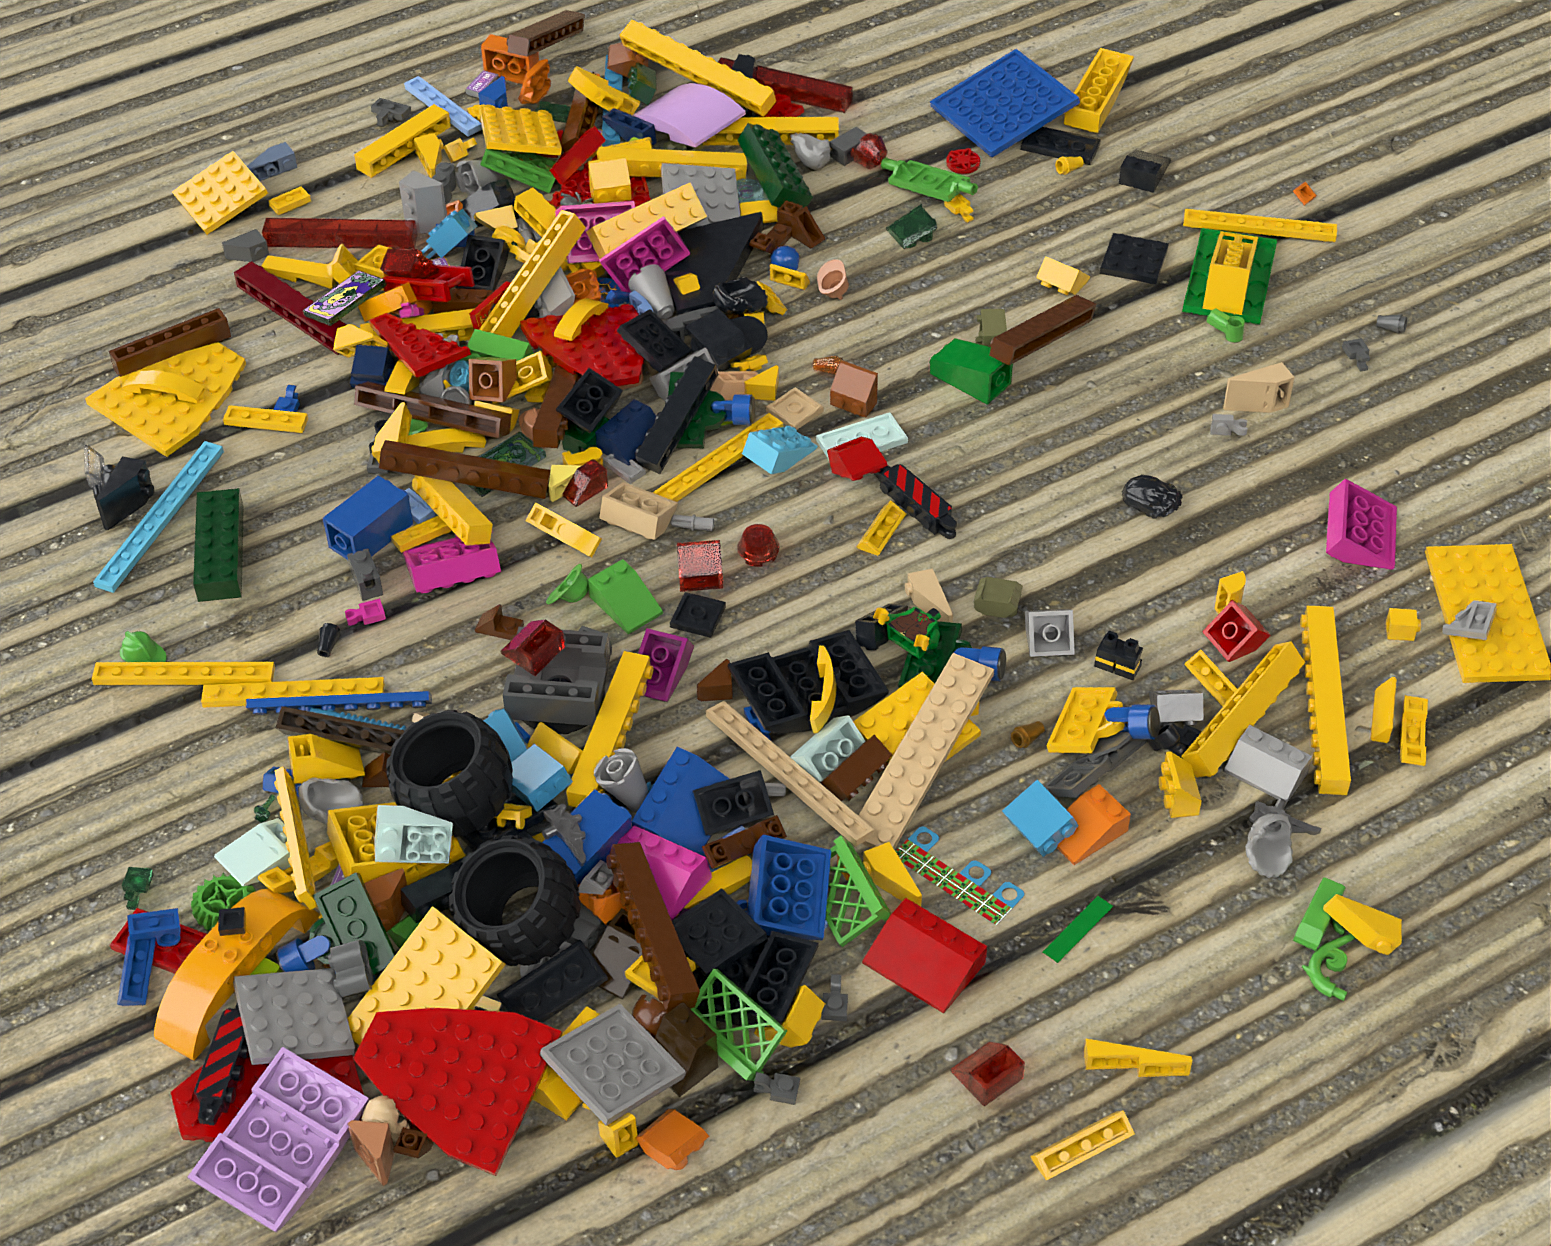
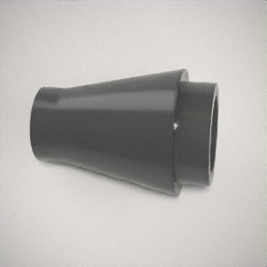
M1403 314L1378 315L1376 326L1399 334L1406 330L1407 317L1403 316Z

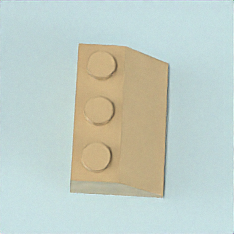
M622 482L602 496L599 519L607 521L610 525L625 528L628 532H635L647 539L655 540L666 531L678 506V502Z

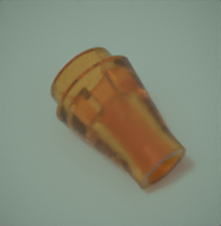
M838 355L814 358L813 369L836 375L843 358L838 357Z

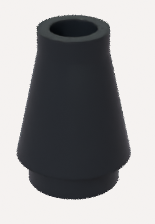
M324 623L319 628L318 655L322 657L330 656L332 649L341 636L340 628L337 625Z

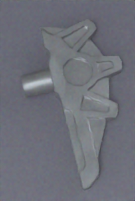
M1278 799L1275 806L1271 807L1259 801L1256 802L1255 811L1249 818L1254 823L1258 818L1266 814H1283L1288 816V821L1292 828L1291 833L1317 835L1322 829L1290 817L1284 811L1286 801L1283 799Z
M562 803L555 809L543 811L545 818L552 825L542 831L544 838L547 840L557 835L567 844L580 866H584L586 856L583 852L582 840L585 839L586 833L585 831H580L578 825L582 821V817L579 814L572 816L566 812L567 806Z

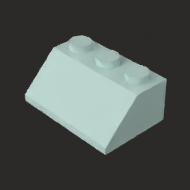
M849 715L836 717L792 754L790 758L820 783L865 742V739Z

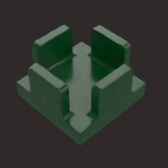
M605 418L591 433H588L569 420L568 430H565L564 441H562L563 449L575 454L581 452V447L584 449L597 447L596 431L610 419Z

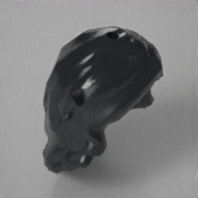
M740 277L737 280L719 282L712 293L716 307L725 314L740 315L746 312H758L768 304V295H766L765 290H762L757 282L749 280L748 277Z
M1139 475L1133 477L1125 484L1122 490V499L1127 506L1134 507L1153 519L1168 516L1174 510L1177 511L1182 504L1183 495L1180 490L1178 491L1173 484L1165 483L1153 476Z

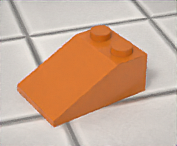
M1098 784L1083 793L1066 809L1079 826L1070 837L1064 838L1058 844L1057 849L1073 865H1076L1126 833L1129 828L1131 813Z

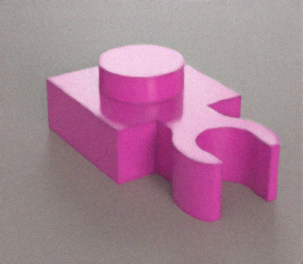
M380 598L360 603L359 609H348L345 611L348 625H355L359 621H363L364 625L386 620Z

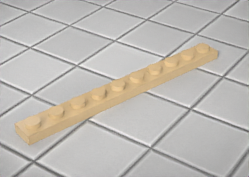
M725 701L706 710V717L855 847L874 836V829Z

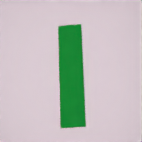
M1097 896L1042 953L1058 963L1105 916L1113 905Z

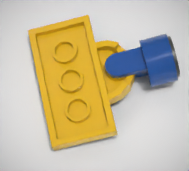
M1073 687L1046 745L1048 752L1093 753L1099 738L1109 737L1118 732H1129L1132 739H1155L1160 730L1159 711L1155 705L1134 704L1131 707H1123L1122 702L1115 701L1117 697L1116 687Z

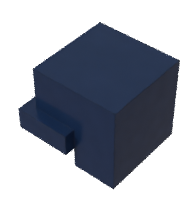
M356 346L351 370V387L367 381L382 385L387 384L393 372L395 362L388 347Z

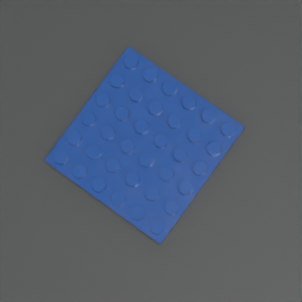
M1014 49L930 101L931 107L992 158L1080 103L1077 95L1017 49Z

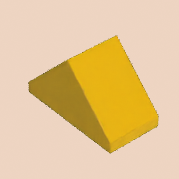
M775 365L745 381V394L753 395L757 400L775 401L779 384V367Z

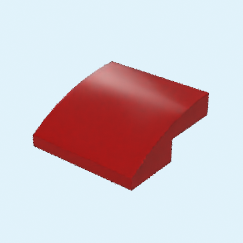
M777 93L775 95V104L764 117H798L804 113V107L791 103L790 96Z

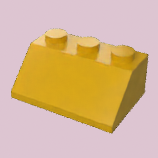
M541 351L516 361L517 380L506 401L551 381L553 376L552 369ZM492 401L493 404H500V403H502V402H494V401Z

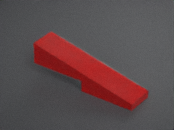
M596 126L585 131L568 151L564 152L550 169V172L560 185L606 141Z

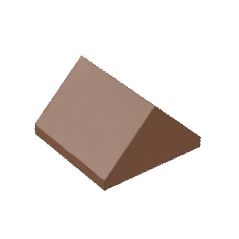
M351 1120L347 1125L354 1150L383 1186L386 1185L394 1158V1143L389 1123Z

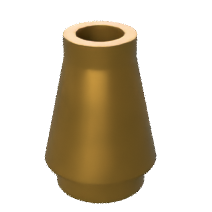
M1040 721L1015 727L1011 733L1013 744L1018 748H1027L1040 734L1044 733V725Z

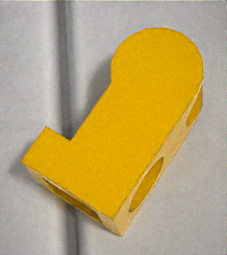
M590 447L583 452L571 454L570 451L562 453L563 465H580L584 468V475L599 471L603 467L602 451L597 447Z

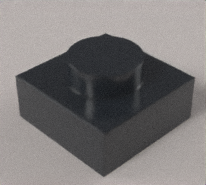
M245 907L219 910L218 931L220 936L245 934Z

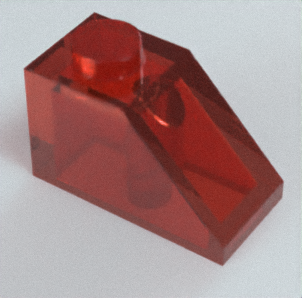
M594 459L580 466L564 490L563 497L575 507H578L608 487L607 469Z

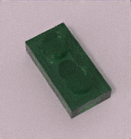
M540 101L534 112L546 110L551 113L553 121L567 123L571 107Z

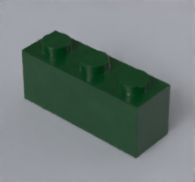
M637 62L635 67L631 66L628 72L629 96L649 105L657 90L656 71Z

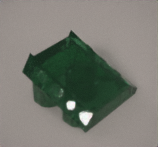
M920 204L906 215L888 225L886 230L903 249L915 247L919 241H931L933 233L938 227L936 220Z

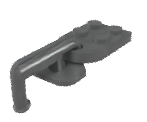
M1118 732L1109 737L1099 738L1093 753H1087V755L1072 762L1046 783L1044 787L1056 798H1078L1084 793L1083 791L1086 788L1096 784L1103 774L1114 770L1147 741L1146 739H1132L1129 732Z

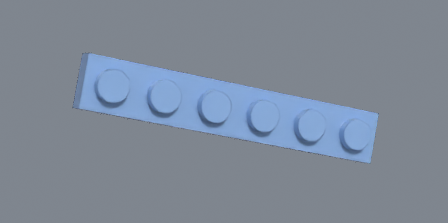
M417 76L404 83L405 89L428 107L435 104L449 112L450 123L466 136L473 135L482 130V125L477 119L421 77Z

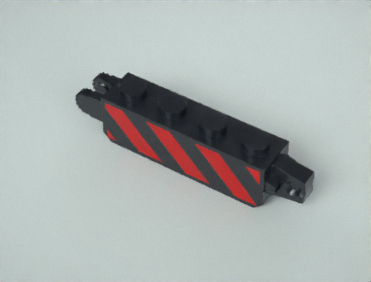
M896 464L890 467L888 465L880 468V472L873 473L880 481L882 492L890 496L897 505L903 507L911 517L917 519L925 529H928L934 535L940 533L949 540L956 537L955 528L957 521L951 516L952 506L905 466Z
M238 1002L235 1009L228 1008L222 1012L194 1089L200 1106L198 1114L200 1124L215 1125L220 1114L228 1112L230 1104H233L236 1099L237 1083L244 1076L245 1060L250 1058Z

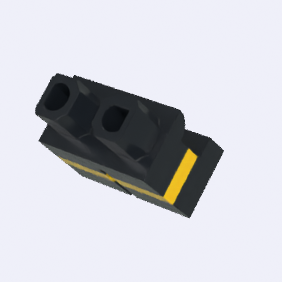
M1108 631L1097 648L1094 667L1113 673L1115 670L1116 675L1134 681L1142 666V659L1140 657L1143 647H1140L1139 642L1135 639L1130 638L1123 641L1118 639L1117 633Z

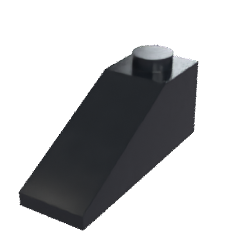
M889 603L881 607L891 614L908 611L907 605ZM875 611L855 620L856 641L860 647H865L866 650L870 651L879 649L881 645L889 640L887 624L881 625L878 623L879 619L873 618Z

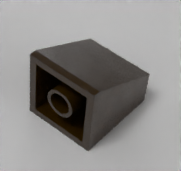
M684 1002L663 1016L655 1040L686 1071L684 1078L670 1087L681 1097L718 1068L717 1034Z

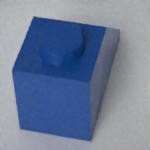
M501 76L478 93L480 105H493L495 108L508 107L505 77Z

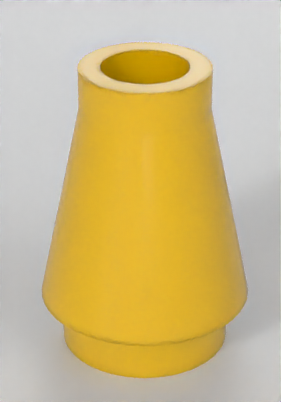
M1080 156L1060 157L1055 163V168L1059 174L1066 175L1083 167L1084 162Z

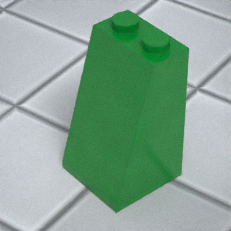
M956 338L949 344H946L937 354H934L929 362L931 375L986 405L1011 385L1013 364L1007 365L989 356L991 347Z

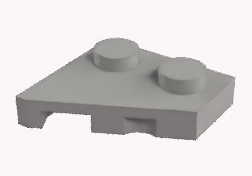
M1474 600L1465 610L1460 611L1455 616V620L1450 625L1447 623L1443 625V634L1487 640L1497 610L1496 603Z

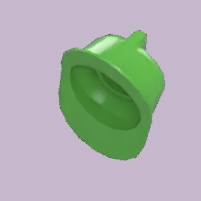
M582 564L576 565L571 570L566 579L549 595L546 604H551L559 598L570 603L577 602L586 595L589 590L588 578L581 572Z
M142 631L125 632V638L120 649V657L124 661L166 662V652L147 633Z

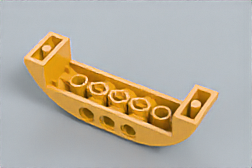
M270 889L255 891L241 899L232 908L245 907V934L220 936L217 923L193 949L175 973L164 994L157 1013L154 1029L155 1039L195 1061L210 1043L205 1025L235 992L233 985L234 976L250 975L291 927L305 934L317 921L319 916L317 911L309 910L306 905L283 893H274Z

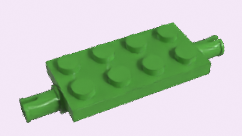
M885 157L881 161L882 169L893 171V174L888 178L890 185L924 194L928 197L950 202L960 192L974 195L978 190V185L971 183L970 177L912 160L906 163L903 160L896 161Z

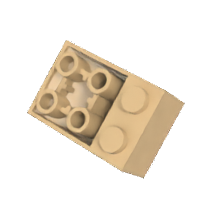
M1281 362L1230 377L1227 382L1223 409L1272 413L1288 408L1294 376Z

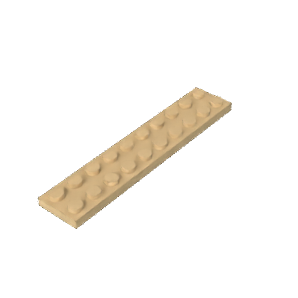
M955 653L951 655L858 815L874 829V836L861 844L874 848L890 842L895 850L994 675L993 668Z

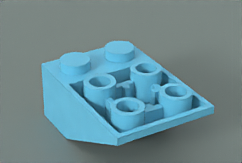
M785 426L750 432L742 454L768 473L776 474L785 472L816 450L818 446L811 442L809 437L799 434L794 427Z

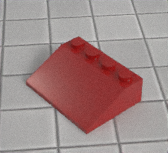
M905 898L888 918L862 960V964L944 1014L985 965L987 946Z

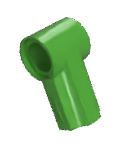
M1216 308L1210 312L1207 317V323L1224 332L1225 338L1229 342L1236 343L1243 339L1245 321L1242 317H1230Z

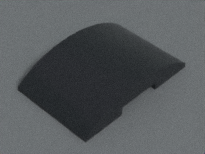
M850 630L810 640L809 647L775 657H771L768 652L728 664V669L764 730L776 733L812 731L810 722L812 701L822 700L824 677H820L817 666L819 646L826 648L832 662L836 680L835 703L826 724L836 717L847 715L853 717L889 694V690Z
M683 908L677 918L690 909ZM772 931L770 936L767 935L765 941L720 972L782 1025L819 944ZM696 968L692 973L700 990L706 978ZM717 978L712 985L713 995L723 993L722 982ZM730 995V1009H740L739 997L737 995ZM723 997L714 998L715 1012L725 1011ZM708 999L702 1000L696 1008L701 1014H709ZM754 1010L747 1011L748 1026L758 1024L757 1013ZM741 1012L732 1013V1024L742 1026ZM725 1015L715 1016L716 1021L726 1023Z

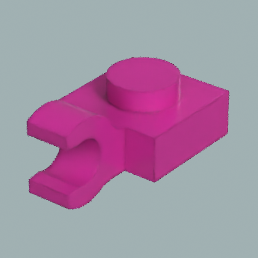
M410 302L401 303L403 310H399L400 318L424 315L423 308L417 307V304L411 305Z

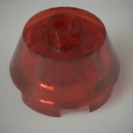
M870 132L859 140L861 143L856 149L852 148L851 150L854 162L867 169H873L880 165L888 153L882 136H878L876 133L873 135Z
M763 524L748 526L737 544L739 555L745 559L746 564L754 567H762L763 563L770 560L772 562L775 561L780 549L779 541L772 529Z

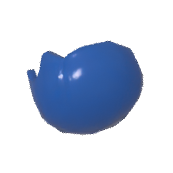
M789 246L778 247L772 252L771 264L797 270L799 254L795 248Z

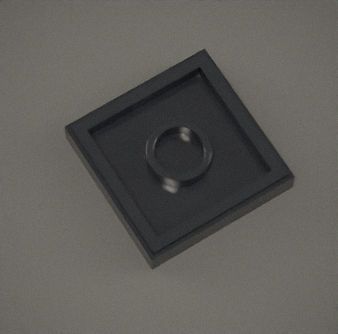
M685 592L670 621V628L711 638L726 608V602Z

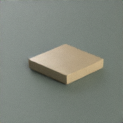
M795 387L766 406V412L782 421L784 425L792 426L798 430L823 413V406Z

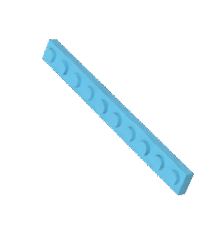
M206 441L203 442L95 578L93 583L96 588L112 593L115 592L224 453L223 446Z

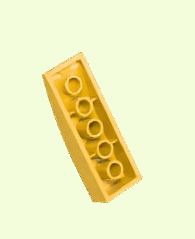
M1100 48L1074 91V94L1079 97L1080 103L1065 112L1064 125L1098 133L1120 93L1134 56Z

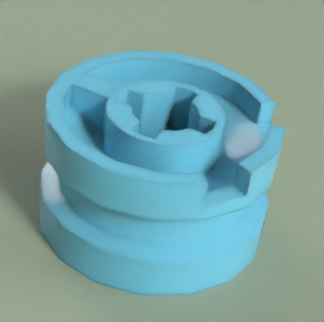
M459 360L453 365L449 380L452 386L462 387L468 392L469 363Z

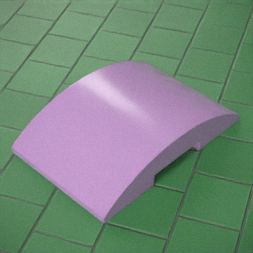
M689 83L674 88L632 116L654 124L655 130L668 133L671 141L697 147L744 116L746 112L724 93L706 85Z
M284 1047L280 1049L251 1089V1096L223 1134H218L188 1175L189 1180L275 1233L292 1218L323 1179L350 1137L347 1123L351 1120L359 1121L369 1101L368 1097Z

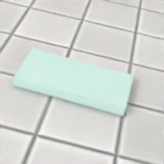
M890 412L816 435V441L827 458L828 449L861 436L872 439L880 452L908 443V437Z

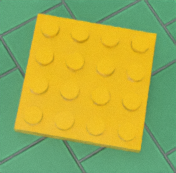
M234 151L225 155L172 191L176 199L206 235L269 194L262 183Z
M923 672L853 721L865 741L875 735L889 750L892 756L886 761L888 764L935 685ZM970 719L965 724L945 762L981 736V730Z

